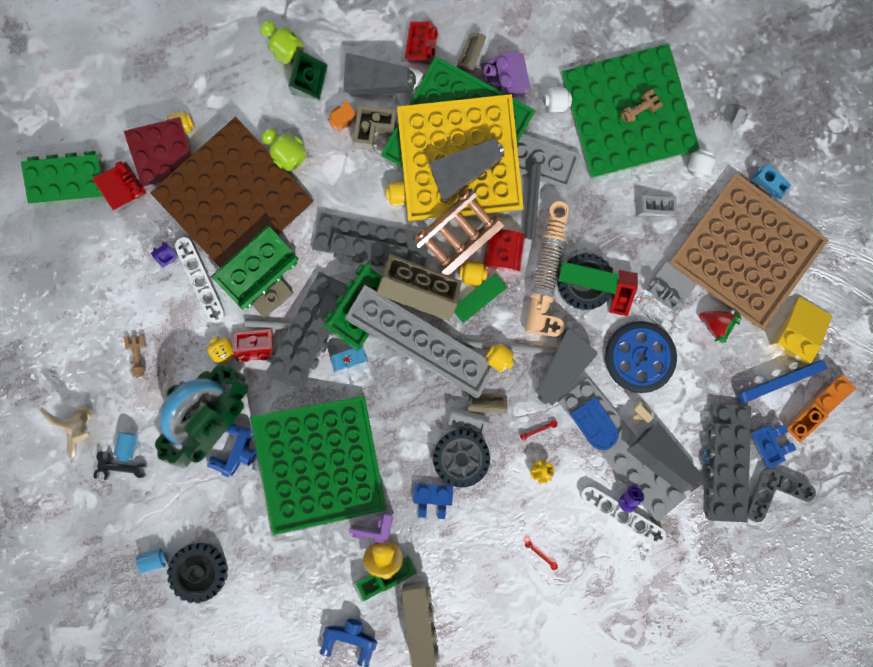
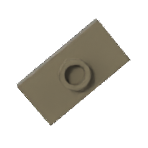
M469 34L457 63V68L463 71H473L486 40L484 34Z
M279 280L264 295L255 300L253 307L265 319L288 300L293 293L282 280Z
M469 394L468 411L507 414V395L481 394L479 398H475Z

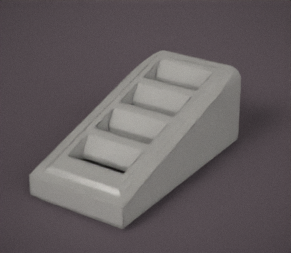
M640 195L636 198V215L676 216L677 197ZM666 202H669V211H667Z

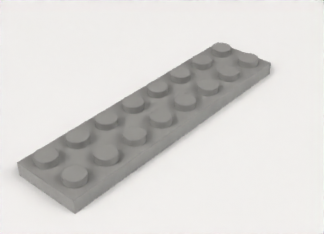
M523 134L517 144L520 174L530 177L531 165L540 164L541 182L568 191L582 154Z
M364 285L345 317L347 321L475 398L480 397L494 370L493 367L487 364L486 358L391 300L377 295L376 291Z
M587 377L561 398L558 403L570 416L572 412L594 397L597 398L618 431L616 444L608 450H598V452L627 487L636 486L643 491L645 498L641 504L654 520L658 522L687 497L627 451L638 437Z

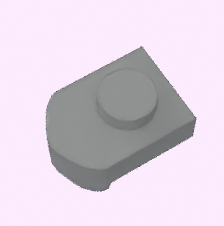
M727 104L720 107L723 117L733 127L739 128L740 124H744L748 117L746 107L739 104Z

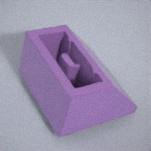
M508 51L482 64L485 83L508 95L512 94V97L531 90L523 53Z

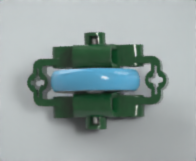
M219 364L211 372L204 371L195 380L189 382L181 381L179 385L171 386L166 393L167 399L162 404L159 421L162 433L155 441L158 459L182 469L187 468L191 462L198 463L202 461L244 408V403L241 400L249 389L245 383L244 374L231 366L225 367ZM223 383L230 386L227 392L221 387ZM173 444L181 445L182 448L178 449Z

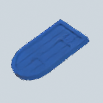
M596 397L570 414L587 439V442L593 448L608 450L616 444L618 439L616 426Z

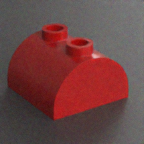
M500 229L486 242L483 260L484 268L520 274L525 234L513 230Z

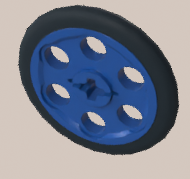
M645 321L630 322L616 330L609 339L605 352L606 367L613 380L622 388L635 393L653 392L664 386L673 376L677 365L676 347L669 334L660 326ZM638 333H643L646 336L644 343L637 342L636 335ZM622 342L629 344L630 349L627 353L620 351L619 346ZM655 342L661 343L663 347L660 353L653 351V344ZM642 352H644L643 357L646 359L641 360L638 363L639 357L637 356V354H641ZM622 361H626L630 365V369L627 372H623L620 369ZM656 361L661 362L663 365V369L660 372H656L653 369V364ZM639 371L646 373V379L643 382L639 381L636 377Z

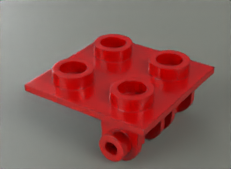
M119 161L115 164L116 167L92 178L113 211L147 194L127 162Z

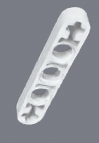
M185 237L179 238L175 243V248L209 321L217 324L221 323L225 319L226 314L199 254L190 239ZM182 243L189 244L187 250L189 253L193 252L194 254L187 255L185 250L180 249L183 246ZM192 258L197 260V266L193 269L188 267V261ZM203 275L205 283L198 286L195 280L198 276ZM210 292L213 294V300L206 303L203 300V296L205 293ZM217 303V306H214L217 312L221 313L218 315L219 318L212 317L214 312L212 308L207 309V307Z
M586 486L581 490L580 497L586 504L653 544L660 545L665 541L666 533L659 526L634 511L628 513L626 520L621 521L618 518V512L622 509L617 501L591 486ZM592 490V495L599 498V495H602L597 502V506L594 505L596 503L595 500L591 498L586 500V491L590 492ZM604 500L611 502V508L608 511H604L601 508V503ZM638 520H642L645 523V527L641 531L635 529V522ZM650 529L657 533L659 530L661 538L653 540L654 536L647 531Z

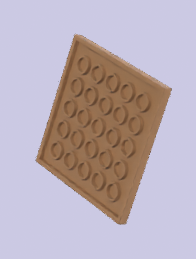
M735 173L670 260L669 264L733 312H739L744 320L759 331H763L829 239L738 173Z

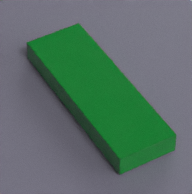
M562 262L558 281L615 294L619 274Z
M495 273L458 302L454 310L455 315L462 323L466 322L505 291L507 286Z

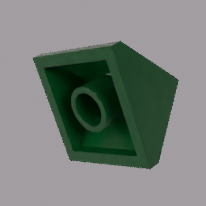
M296 50L288 85L291 94L320 100L328 64L301 50Z

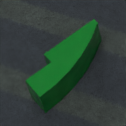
M409 556L403 558L401 568L391 578L384 579L369 574L352 584L360 601H366L378 593L384 592L414 576L417 572Z

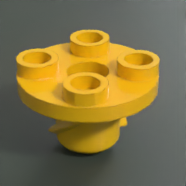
M376 542L370 545L364 553V567L374 576L384 579L391 578L402 566V551L392 542Z

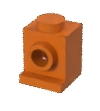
M346 99L343 101L344 105L334 108L329 115L330 118L327 119L333 129L337 128L339 132L356 122L357 114Z

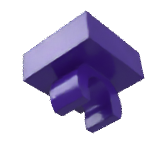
M162 242V246L157 249L153 248V252H151L152 257L162 268L179 258L167 242Z

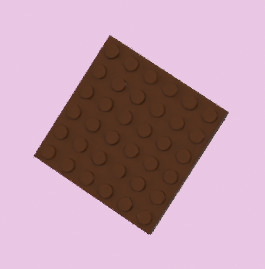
M236 116L150 192L219 267H222L267 225L279 235L314 203L286 170L279 168L273 162L274 159L270 156V153Z

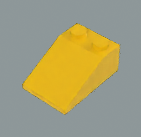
M799 296L770 345L803 365L811 364L821 348L832 315Z

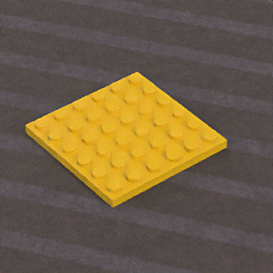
M512 94L397 107L409 222L437 219L459 199L462 192L470 188L477 194V197L473 200L486 214L524 209ZM496 138L497 144L501 143L504 150L502 160L447 202L443 203L429 163ZM468 205L459 212L461 216L476 215Z

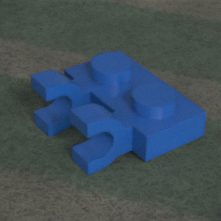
M780 424L772 429L769 425H766L751 432V437L768 469L786 461L784 455L797 450L794 443L788 442L780 447L775 437L788 432L785 425Z
M415 483L413 503H419L418 517L426 518L427 504L438 505V519H446V505L452 506L453 486Z

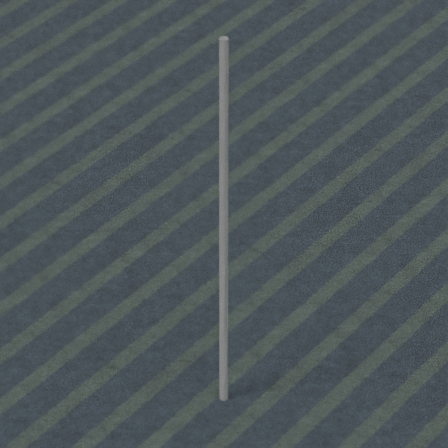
M245 319V327L288 331L292 324ZM372 335L368 336V338L377 339ZM455 339L470 348L490 349L493 344H499V342ZM501 343L513 352L553 355L556 349L552 347Z

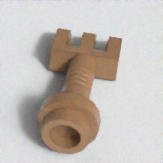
M652 89L641 97L644 101L633 109L625 108L621 113L622 119L626 123H631L635 121L637 114L647 108L653 113L661 108L663 103L654 104L659 100V97L650 98L655 93Z
M144 334L139 335L140 342H138L137 335L132 336V343L129 336L124 337L125 349L132 350L134 368L130 369L133 377L145 376L146 367H142L140 348H146Z

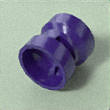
M629 486L625 493L619 497L618 505L625 512H633L645 498L643 491L636 486Z

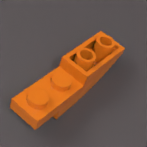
M840 374L827 387L824 386L799 411L786 427L787 431L801 443L829 417L828 414L857 388L844 375Z

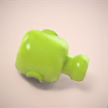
M266 20L259 29L261 35L269 38L268 49L274 54V58L284 64H292L295 59L296 50L303 51L305 48L304 42L290 28L284 26L278 29L272 20Z
M268 128L261 136L262 142L271 146L269 150L270 156L279 168L294 171L307 156V150L303 146L304 143L296 136L293 137L289 134L279 136L273 128Z

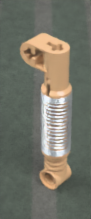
M562 201L554 202L550 207L548 217L550 222H547L546 230L548 231L542 235L540 242L542 245H540L541 248L538 253L541 255H538L540 258L536 262L539 265H536L538 268H535L536 271L534 273L537 275H534L536 277L533 278L534 281L532 283L534 285H531L534 288H531L530 292L531 304L525 332L552 338H558L564 332L563 321L557 317L548 316L550 302L553 301L555 296L554 290L556 289L555 286H557L555 283H557V276H559L558 270L560 269L559 266H561L560 263L566 241L562 233H565L564 229L566 228L565 224H567L569 208ZM561 208L565 213L563 216L558 217L554 214V211ZM546 319L550 320V326L558 323L560 330H556V333H554L552 328H549L548 333H544Z

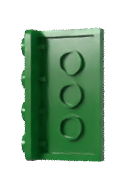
M85 151L84 156H77V152L65 153L63 158H58V154L46 155V159L39 160V156L27 157V161L21 162L28 204L102 197V193L92 179L102 174L100 163L102 154H96V151Z
M267 225L220 267L211 278L243 310L251 307L259 295H264L272 283L281 280L283 273L293 269L297 265L299 258L273 229Z
M369 262L359 265L355 271L356 277L346 284V292L344 295L341 294L335 301V309L333 311L330 310L324 318L326 322L323 327L356 351L361 349L370 334L347 321L345 317L364 285L377 292L381 275L370 268L371 264Z

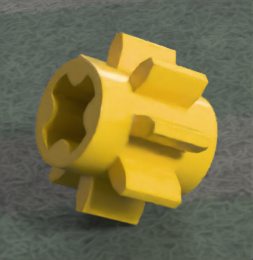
M545 459L533 462L530 475L533 480H538L539 484H544L552 481L551 477L554 476V467L551 463H546Z

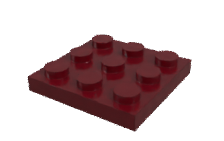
M181 117L124 130V135L142 187L163 182L193 155Z

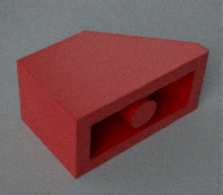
M619 270L616 293L612 294L609 313L628 316L638 288V273Z

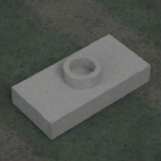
M452 407L448 425L485 435L490 417Z

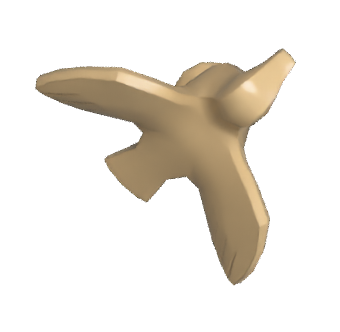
M80 406L75 410L74 417L61 419L56 415L53 416L41 407L39 411L52 425L62 428L67 432V456L74 458L76 444L90 436V433L87 432L88 427L86 423L91 420L93 415L91 409L86 406Z

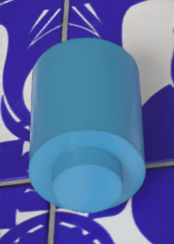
M118 432L113 453L114 456H117L116 460L128 462L129 459H133L138 435Z
M161 548L136 556V565L140 574L164 568L168 562L167 553L162 551Z

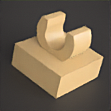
M641 400L635 404L634 410L636 413L632 416V420L636 424L640 423L642 419L649 423L654 418V412Z

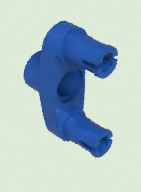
M232 423L230 428L226 430V433L237 437L228 461L225 462L211 456L209 459L211 462L207 463L208 468L221 472L227 478H231L236 473L241 463L250 466L256 455V450L249 448L252 434L251 428Z
M349 618L346 620L344 627L326 626L324 628V639L319 653L324 656L327 648L326 657H331L334 643L337 640L361 647L357 664L362 666L365 659L364 667H369L372 653L376 650L377 641L370 635L361 632L363 628L361 621Z

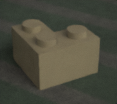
M358 105L353 139L354 147L373 151L376 133L393 134L396 128L397 111Z

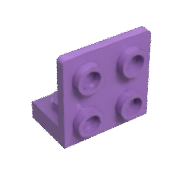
M386 511L384 516L381 515L378 529L380 530L352 525L348 533L353 534L352 537L364 539L367 536L372 537V541L383 543L390 536L394 513Z

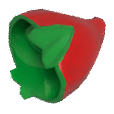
M708 311L698 315L710 334L715 338L714 342L719 343L727 342L726 340L735 324L739 325L741 321L740 313L737 311L734 314L725 311Z

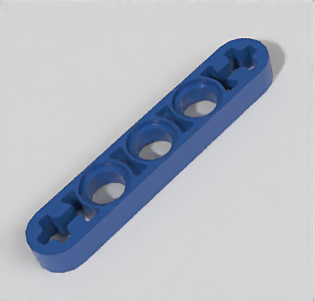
M824 359L747 389L737 395L740 402L745 403L828 369Z

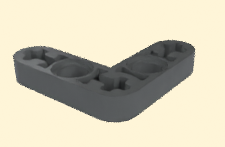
M764 469L759 475L748 504V519L757 523L765 519L776 490L803 501H812L816 496V489L811 484L775 469ZM771 474L774 477L773 481L769 480L768 482L766 475ZM787 479L792 482L790 490H785L783 487V483ZM762 483L771 486V488L763 487ZM798 488L807 489L810 493L809 496H804V493L796 490ZM761 490H765L768 494L767 499L764 501L758 498V493ZM755 501H756L757 503L764 504V506L762 507V506L756 505V504H755ZM758 508L757 512H759L760 515L755 516L754 518V514H752V511L757 510Z

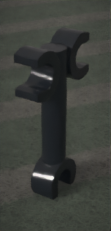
M98 451L96 455L99 462L97 470L93 474L94 479H98L100 472H103L104 480H109V470L133 473L137 478L146 477L145 474L139 473L140 467H147L145 463H140L136 466L110 463L113 459V453H108L107 459H103V451Z

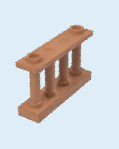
M472 188L462 192L459 199L425 230H420L414 239L418 248L425 244L441 261L439 268L445 275H450L504 227L496 215L489 218L473 200L477 197V194ZM468 205L483 221L484 226L479 230H474L460 215L459 212ZM454 218L469 235V239L464 243H460L444 225ZM439 231L455 248L450 256H446L430 239L436 232Z

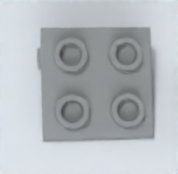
M667 261L644 291L652 295L656 301L675 314L684 305V301L697 284Z

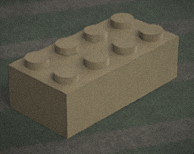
M390 254L382 272L376 294L450 321L458 304L462 281Z
M426 582L404 584L402 586L411 667H436V663H440L438 646H434V643L437 642L436 627L431 625V622H434L433 606L429 607V602H432L430 586L426 587Z

